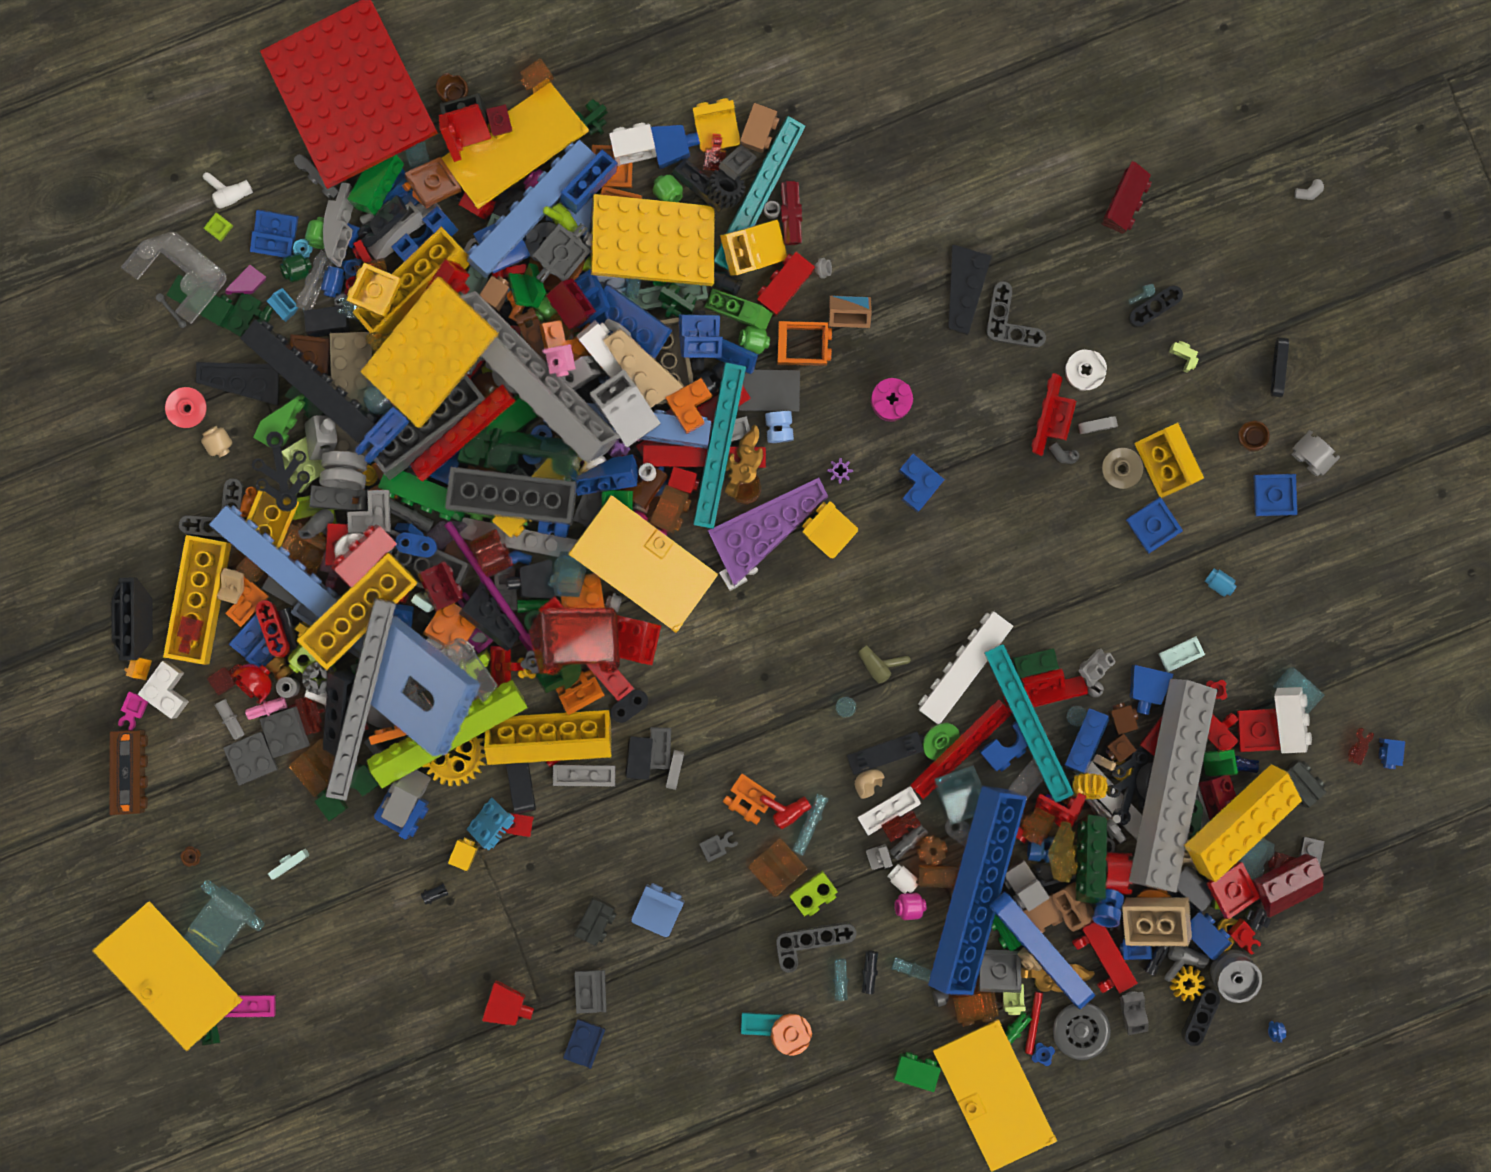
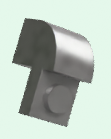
M1132 991L1120 997L1127 1034L1133 1035L1148 1032L1149 1022L1144 1008L1145 997L1143 992L1137 993Z

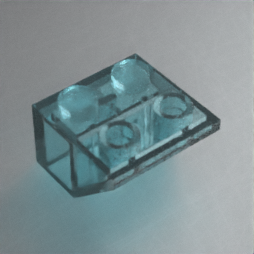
M974 765L935 779L936 791L950 824L974 816L982 788Z

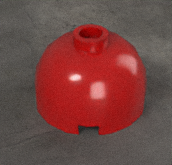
M245 664L231 674L232 679L237 678L235 684L251 699L254 696L258 698L256 701L258 704H261L271 692L272 681L268 676L270 672L263 665L258 667L255 664Z

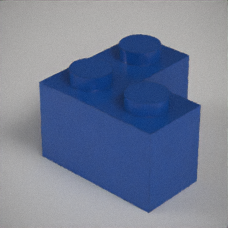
M914 454L910 456L899 470L902 475L914 484L902 498V501L918 513L945 480Z

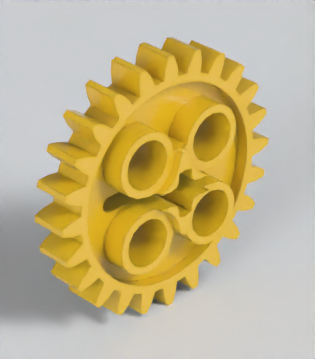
M478 735L469 740L472 744V749L466 753L463 751L464 743L453 749H456L458 753L471 757L470 761L447 753L443 764L439 765L436 759L423 767L430 768L427 772L428 775L435 774L433 777L434 781L441 778L440 784L442 785L447 780L448 786L451 787L454 781L457 786H461V780L468 784V777L476 779L474 772L482 773L478 768L479 765H486L481 761L482 758H486V755L482 754V751L485 750L484 746H481L485 739H478L480 736ZM463 761L464 769L457 772L455 769L456 763Z

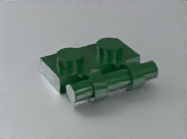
M242 293L223 327L242 337L250 327L249 325L255 315L259 317V321L263 322L266 320L269 322L271 319L270 315L274 309L266 305L262 312L259 308L263 302L249 294Z
M486 426L460 449L457 462L477 467L480 459L485 461V469L492 470L493 463L497 460L496 451L498 445L501 444L502 438L500 435L502 430L494 428L492 435L486 434L488 426ZM484 442L490 443L488 453L481 452Z

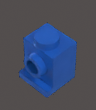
M1379 738V742L1383 743V747H1380L1379 759L1383 763V768L1396 769V765L1403 766L1405 741Z

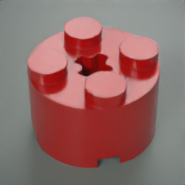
M1106 853V889L1118 891L1123 895H1131L1132 890L1128 888H1130V884H1133L1129 882L1133 861L1129 859L1132 858V853Z

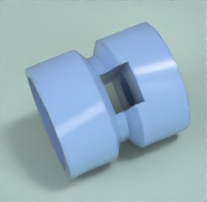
M791 411L765 414L766 426L769 427V430H767L768 443L794 441L793 429L789 426L792 424ZM777 427H782V431H777Z

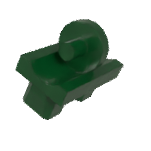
M592 99L585 105L591 114L584 118L578 111L576 115L588 129L591 128L588 132L591 136L596 132L602 135L605 133L602 127L607 122L604 118L600 119L608 113L607 108L604 104L600 105Z
M670 283L667 287L663 286L658 300L663 303L661 307L667 310L665 317L670 318L673 314L679 318V314L693 313L697 297L687 293L684 299L678 296L681 288L675 283Z

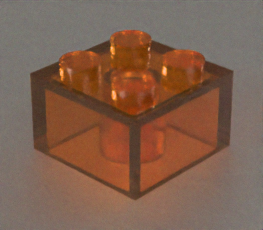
M666 485L650 524L673 535L675 531L679 532L684 522L681 519L683 512H688L692 503L689 500V494Z

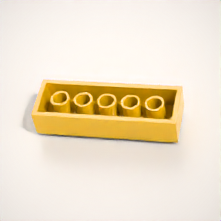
M440 227L392 273V275L401 278L403 281L386 317L371 311L368 312L359 307L353 311L354 315L371 335L383 344L419 300L444 259L459 263L466 269L470 265L467 262L469 255Z
M186 535L163 657L204 665L210 663L221 604L217 594L221 589V573L224 568L227 569L232 543Z
M388 552L312 624L297 641L327 670L366 633L374 598L397 603L418 581Z
M609 710L574 712L570 715L567 713L512 716L485 731L484 749L487 765L611 757Z
M1271 764L1184 845L1200 874L1217 882L1302 801L1288 772Z

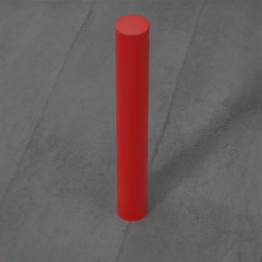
M1035 991L1031 1012L1032 1021L1029 1024L1025 1053L1033 1054L1043 997L1042 992Z

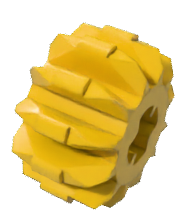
M1094 773L1076 775L1073 781V793L1076 797L1081 793L1086 796V799L1092 800L1104 798L1108 786L1107 778Z
M1189 965L1186 970L1183 966L1180 969L1181 973L1178 972L1176 978L1172 979L1171 982L1175 984H1172L1170 989L1176 990L1174 995L1176 997L1181 995L1183 1001L1187 999V996L1192 1001L1194 1000V993L1201 996L1198 989L1205 988L1203 984H1200L1205 979L1203 976H1199L1200 971L1198 969L1193 971V967ZM1184 981H1191V985H1183Z

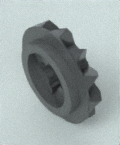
M319 662L310 664L303 672L302 681L304 687L310 693L317 695L327 693L328 673L335 671L331 666L326 670ZM319 671H321L322 677L326 678L321 681L320 686H318L316 680L310 679L317 677Z

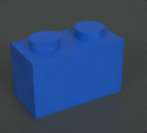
M1199 912L1191 920V939L1215 961L1232 944L1228 940L1231 936L1223 928L1218 930L1213 925L1216 921L1208 913L1203 915Z

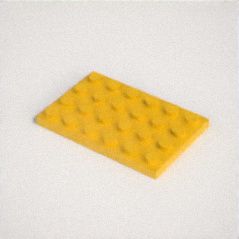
M599 194L593 195L591 275L712 286L714 284V208L707 205Z
M437 277L360 372L417 428H421L499 333L441 277Z

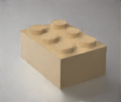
M1126 898L1122 906L1126 946L1189 945L1192 938L1189 898Z

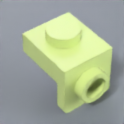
M1182 341L1175 342L1169 350L1170 353L1187 360L1183 369L1184 372L1187 373L1190 369L1194 370L1199 358H1196L1198 352L1190 349L1189 344Z
M1021 983V993L1002 992L1003 1010L1008 1012L1009 1015H1020L1021 1011H1026L1023 983Z

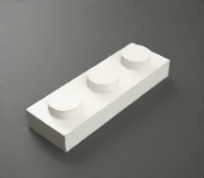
M909 786L857 818L866 833L870 835L921 803L912 787Z

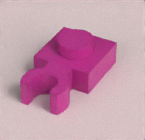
M131 691L128 692L121 711L126 714L120 718L118 725L123 726L124 722L128 720L130 722L128 730H133L136 726L135 717L142 718L148 702L138 694Z

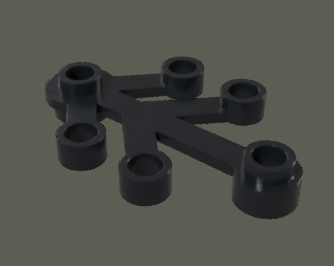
M270 432L266 437V442L273 450L276 471L267 466L260 458L253 460L252 467L255 471L263 472L278 482L280 491L271 487L266 479L257 480L256 488L274 497L280 510L285 512L292 511L297 505L296 495L302 486L310 481V475L306 471H300L296 482L290 490L288 481L298 466L306 461V455L303 451H296L293 455V460L285 470L281 451L284 439L279 432ZM279 438V443L276 445L272 444V439ZM298 454H303L304 456L301 461L296 460ZM256 462H262V467L259 469L255 468ZM302 474L307 475V479L305 481L300 480V476ZM266 482V487L263 489L259 488V483ZM285 498H290L291 502L289 505L283 504Z
M1135 748L1136 751L1129 756V759L1120 765H1116L1112 771L1114 777L1123 778L1126 775V771L1132 768L1129 776L1114 785H1109L1106 791L1109 797L1117 798L1121 790L1126 788L1121 808L1115 809L1112 813V816H1120L1121 821L1117 823L1118 825H1126L1131 820L1129 809L1134 791L1139 800V807L1144 809L1146 799L1139 794L1136 785L1139 770L1149 761V754L1144 748Z

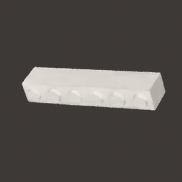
M994 611L983 616L980 620L981 627L978 631L974 629L968 636L969 643L965 647L962 645L955 654L957 656L956 660L946 665L943 669L944 676L941 680L937 678L930 687L933 690L929 696L925 694L919 701L918 705L920 707L918 710L936 724H940L986 664L988 660L984 652L999 646L1013 628V625Z

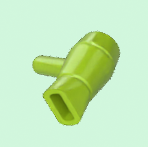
M562 203L555 204L552 208L548 206L543 208V213L551 217L556 225L560 224L571 232H574L578 227L571 213Z

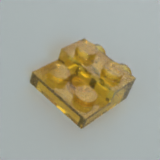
M1062 821L1048 851L1053 878L1061 882H1070L1072 875L1076 874L1078 864L1075 862L1077 846L1074 843V832H1072L1071 823Z

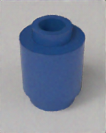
M328 266L327 271L324 272L321 290L324 291L325 296L336 298V295L341 294L345 278L343 269Z

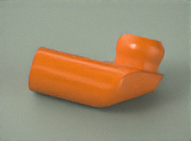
M509 291L507 299L510 301L513 309L508 318L516 322L514 316L519 313L522 314L525 306L516 305L512 291Z

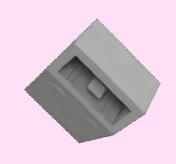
M624 369L590 393L591 400L613 430L620 436L626 448L661 424Z

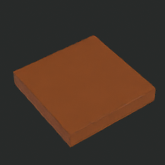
M441 157L405 172L404 177L425 208L461 192V186Z

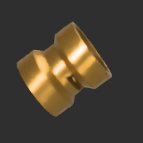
M275 657L265 666L269 672L275 675L274 678L277 682L294 672L286 664L284 657Z

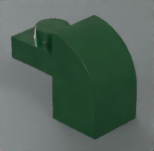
M571 647L552 655L554 666L536 674V679L545 693L561 686L566 690L580 677V660Z

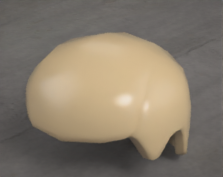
M870 769L857 776L855 788L861 799L872 796L876 785L882 787V779L885 777L881 771Z

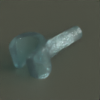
M1154 285L1143 286L1144 293L1128 300L1130 305L1140 299L1152 297L1155 294Z

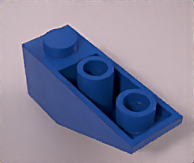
M633 454L613 457L573 478L572 482L577 483V495L637 486L639 469Z

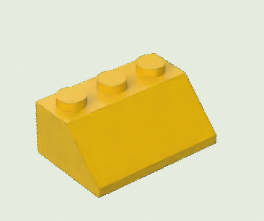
M1178 423L1134 443L1159 497L1163 498L1204 479Z
M258 491L247 520L250 519L258 525L257 530L262 535L265 532L274 539L273 544L280 548L299 502L297 501V505L292 511L285 512L278 508L274 497L266 492ZM290 498L283 500L284 505H289L291 502Z

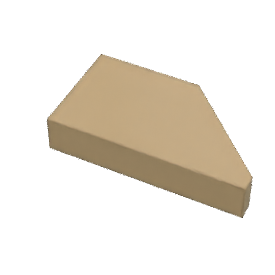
M1094 754L1092 762L1110 771L1114 770L1115 762Z

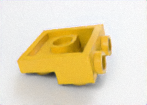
M364 263L357 271L354 285L348 290L347 301L368 312L371 311L386 317L403 280Z

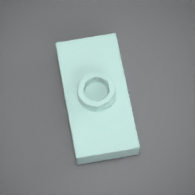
M425 590L415 594L411 600L412 603L426 612L434 609Z
M1197 636L1158 655L1166 672H1170L1204 656L1205 653Z
M305 848L292 857L290 854L279 861L281 865L270 871L268 875L271 879H276L309 856L308 851Z

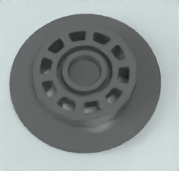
M1087 1003L1081 1010L1074 1004L1066 1006L1057 1015L1053 1025V1036L1057 1047L1066 1056L1076 1060H1087L1096 1057L1106 1048L1110 1039L1111 1028L1107 1016L1099 1007L1091 1003Z

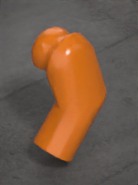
M248 487L245 491L246 494L242 498L240 508L242 512L240 516L248 517L258 493L255 487Z

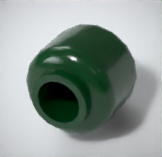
M301 253L283 258L282 264H280V270L284 279H288L292 283L309 277V270L312 269L309 258H304Z

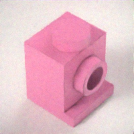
M571 344L543 350V353L546 354L550 374L556 373V377L569 375V370L576 369Z

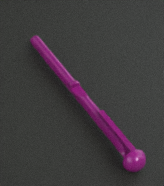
M450 521L445 524V528L474 568L481 582L487 587L504 614L507 615L520 633L519 639L528 651L533 650L539 655H543V648L538 649L453 523Z

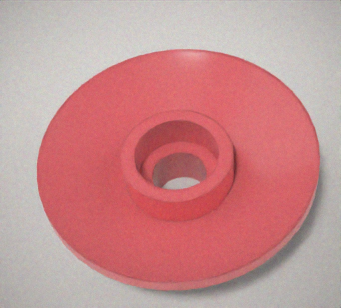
M190 387L174 390L168 396L165 404V412L168 419L174 425L181 428H192L198 425L204 419L207 410L203 395ZM186 405L191 406V410L189 412H185L184 410Z

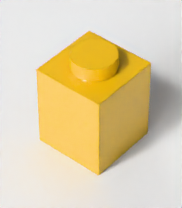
M465 837L463 840H457L448 864L468 871L478 850V846L474 845L475 841Z

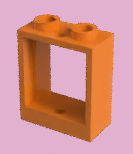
M779 321L778 365L827 366V361H831L832 349L828 348V340H832V328H828V322ZM787 329L822 330V359L786 358Z

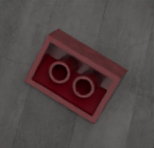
M1131 161L1125 169L1101 225L1121 234H1124L1127 229L1131 230L1135 219L1132 218L1134 212H1139L1143 204V200H1141L1143 192H1148L1152 183L1149 181L1151 174L1136 162Z
M1305 853L1252 881L1260 896L1266 915L1270 918L1323 891L1324 875L1317 858Z

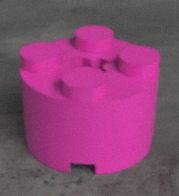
M896 378L881 381L871 395V407L880 419L890 422L903 418L909 412L913 403V394L910 386ZM890 395H893L894 399L897 400L893 405L890 404L889 400H886Z

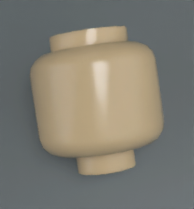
M214 426L202 434L204 437L201 439V443L210 456L218 455L220 458L230 452L228 448L232 445V440L224 428Z

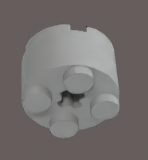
M1309 430L1292 448L1294 452L1291 455L1300 463L1305 461L1309 465L1307 469L1314 476H1323L1337 462L1340 456H1333L1332 454L1335 451L1319 436L1316 438L1312 437L1313 432Z

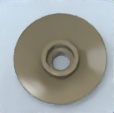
M1117 448L1108 453L1104 458L1102 473L1105 480L1111 486L1126 489L1134 486L1141 479L1143 463L1135 451L1128 448ZM1119 465H1123L1125 467V471L1123 473L1118 471Z

